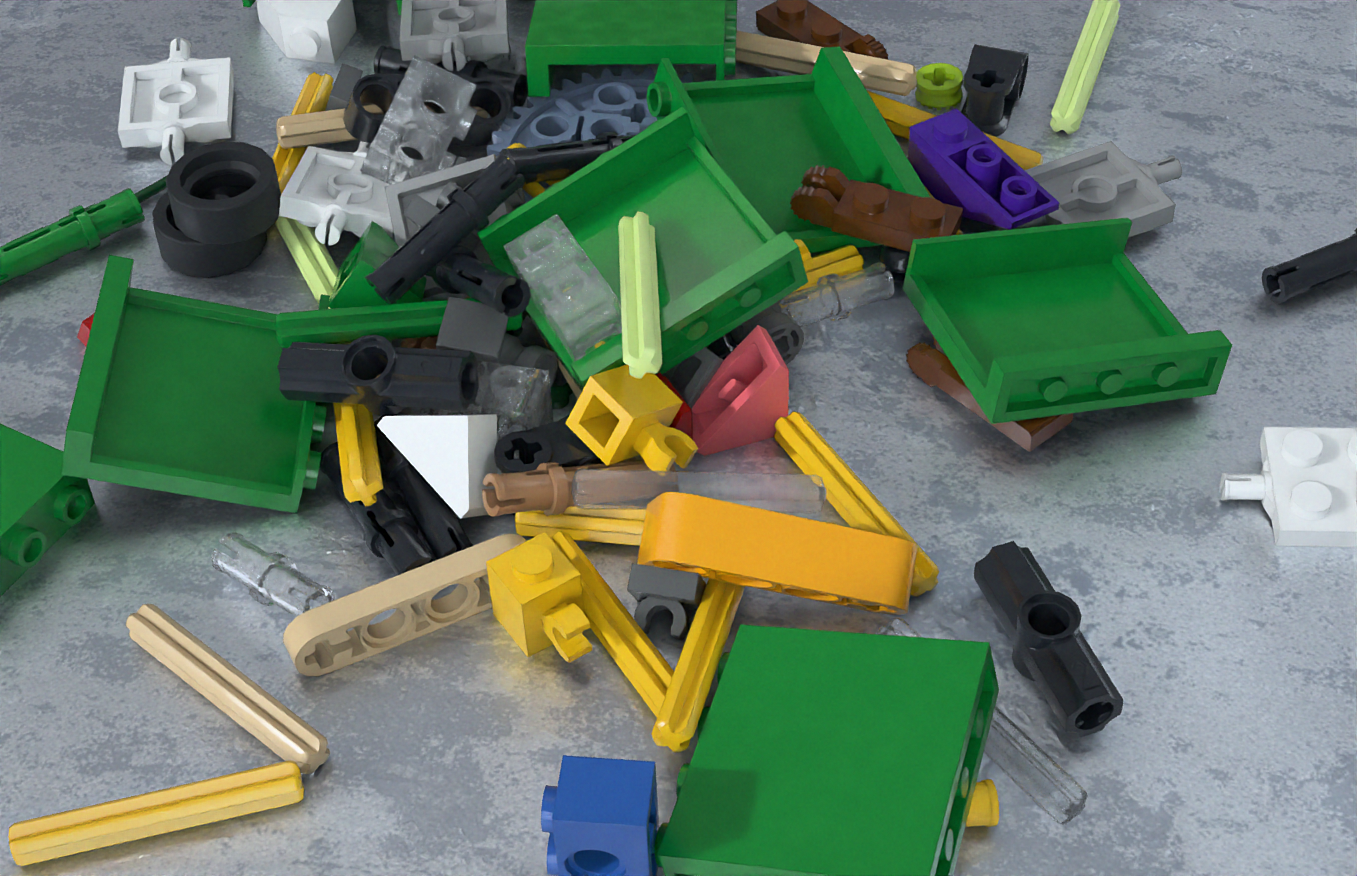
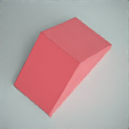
M757 325L724 359L692 407L693 441L698 447L697 453L707 456L774 438L776 432L774 424L780 417L788 416L789 369L765 328Z

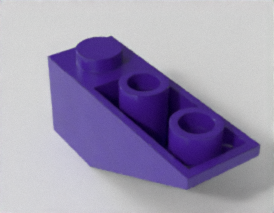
M957 108L910 127L907 157L932 196L942 203L963 208L962 217L1011 230L1059 210L1060 203Z

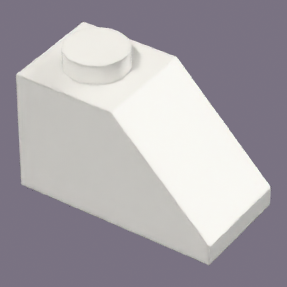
M255 0L260 23L287 58L335 64L357 30L352 0Z

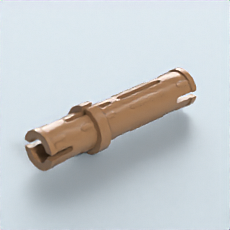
M644 460L623 461L610 466L603 463L563 468L562 466L558 467L559 463L550 462L540 464L533 471L487 474L483 479V484L486 487L494 486L495 489H482V498L485 510L492 517L539 510L544 511L546 516L559 515L564 513L567 507L656 498L665 492H675L676 488L673 485L663 486L662 483L677 482L674 464H672L667 475L661 477L654 473Z

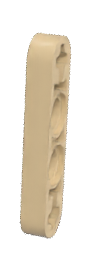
M508 533L310 609L297 616L288 624L283 633V643L299 673L318 677L492 608L486 561L526 542V540L518 534ZM459 584L450 594L432 600L440 590L449 585ZM396 609L389 618L380 623L369 625V622L380 613Z

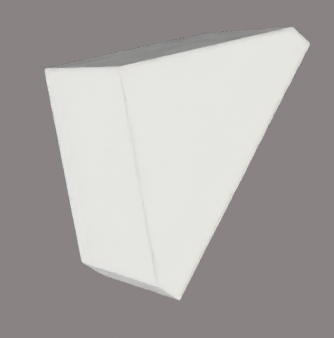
M497 414L384 416L377 424L380 430L460 518L489 515L483 504L482 489H495L494 486L486 487L483 484V479L489 473H497L494 459V449L497 443Z

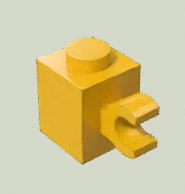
M629 365L591 375L565 423L607 466L641 455L646 465L661 477L667 475L674 461L682 469L687 468L698 450L696 443L687 434L669 427L683 401L654 373L646 372L642 379L631 376L629 374Z
M545 532L486 561L493 615L527 657L553 644L568 663L592 651L591 643L582 634L583 631L590 628V622L584 613L581 574Z

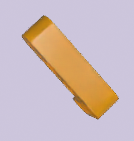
M665 492L647 504L637 564L699 573L703 578L874 613L903 615L908 613L917 545L897 537L699 495Z

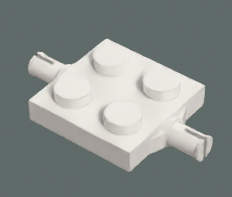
M177 38L171 41L168 60L150 65L127 66L124 68L118 134L122 148L140 146L153 148L162 145L160 157L163 162L169 165H173V153L175 161H178L184 155L185 142L197 141L207 143L216 139L231 138L234 86L231 58L206 60L191 58L192 45L184 38H180V49Z
M361 141L359 148L354 153L336 152L308 146L281 194L279 216L296 219L299 223L308 227H316L315 236L322 244H325L328 235V245L336 244L343 230L352 231L355 235L361 237L371 221L380 225L393 239L394 232L384 187L417 177L418 169L392 164L379 159L378 157L382 153L380 143H371L369 147V143Z
M1264 427L1259 442L1263 463L1261 474L1222 473L1220 480L1222 501L1260 500L1272 520L1275 546L1357 547V428Z

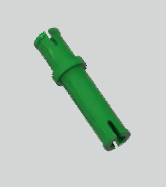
M127 188L110 196L108 199L83 208L82 205L69 209V215L59 219V221L0 246V286L59 260V258L85 247L91 251L101 246L100 240L125 228L127 229L144 222L145 216L142 214V207L133 191Z

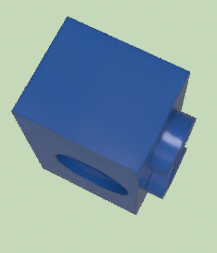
M563 755L558 786L546 785L542 799L541 829L542 832L550 833L547 847L548 875L657 876L658 866L655 861L654 848L659 829L656 766L654 761Z

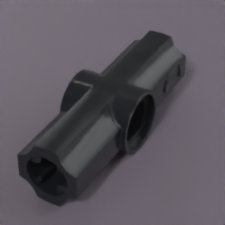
M378 335L362 336L354 340L350 345L293 342L289 348L282 349L277 366L280 376L279 390L287 400L363 404L371 413L379 416L395 415L406 407L466 411L470 404H475L479 388L478 361L472 351L394 347L386 338Z
M1014 541L992 547L983 559L975 563L974 579L1013 643L1012 660L1014 667L1022 676L1037 683L1065 732H1075L1081 738L1102 731L1106 724L1121 715L1124 699L1079 629L1082 615L1078 605L1070 597L1054 590L1028 547H1019Z

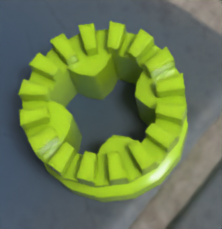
M932 63L923 66L917 71L915 97L920 102V105L927 106L928 109L937 108V110H942V108L948 110L950 106L955 108L957 103H961L963 98L961 88L963 85V74L958 67L946 63Z

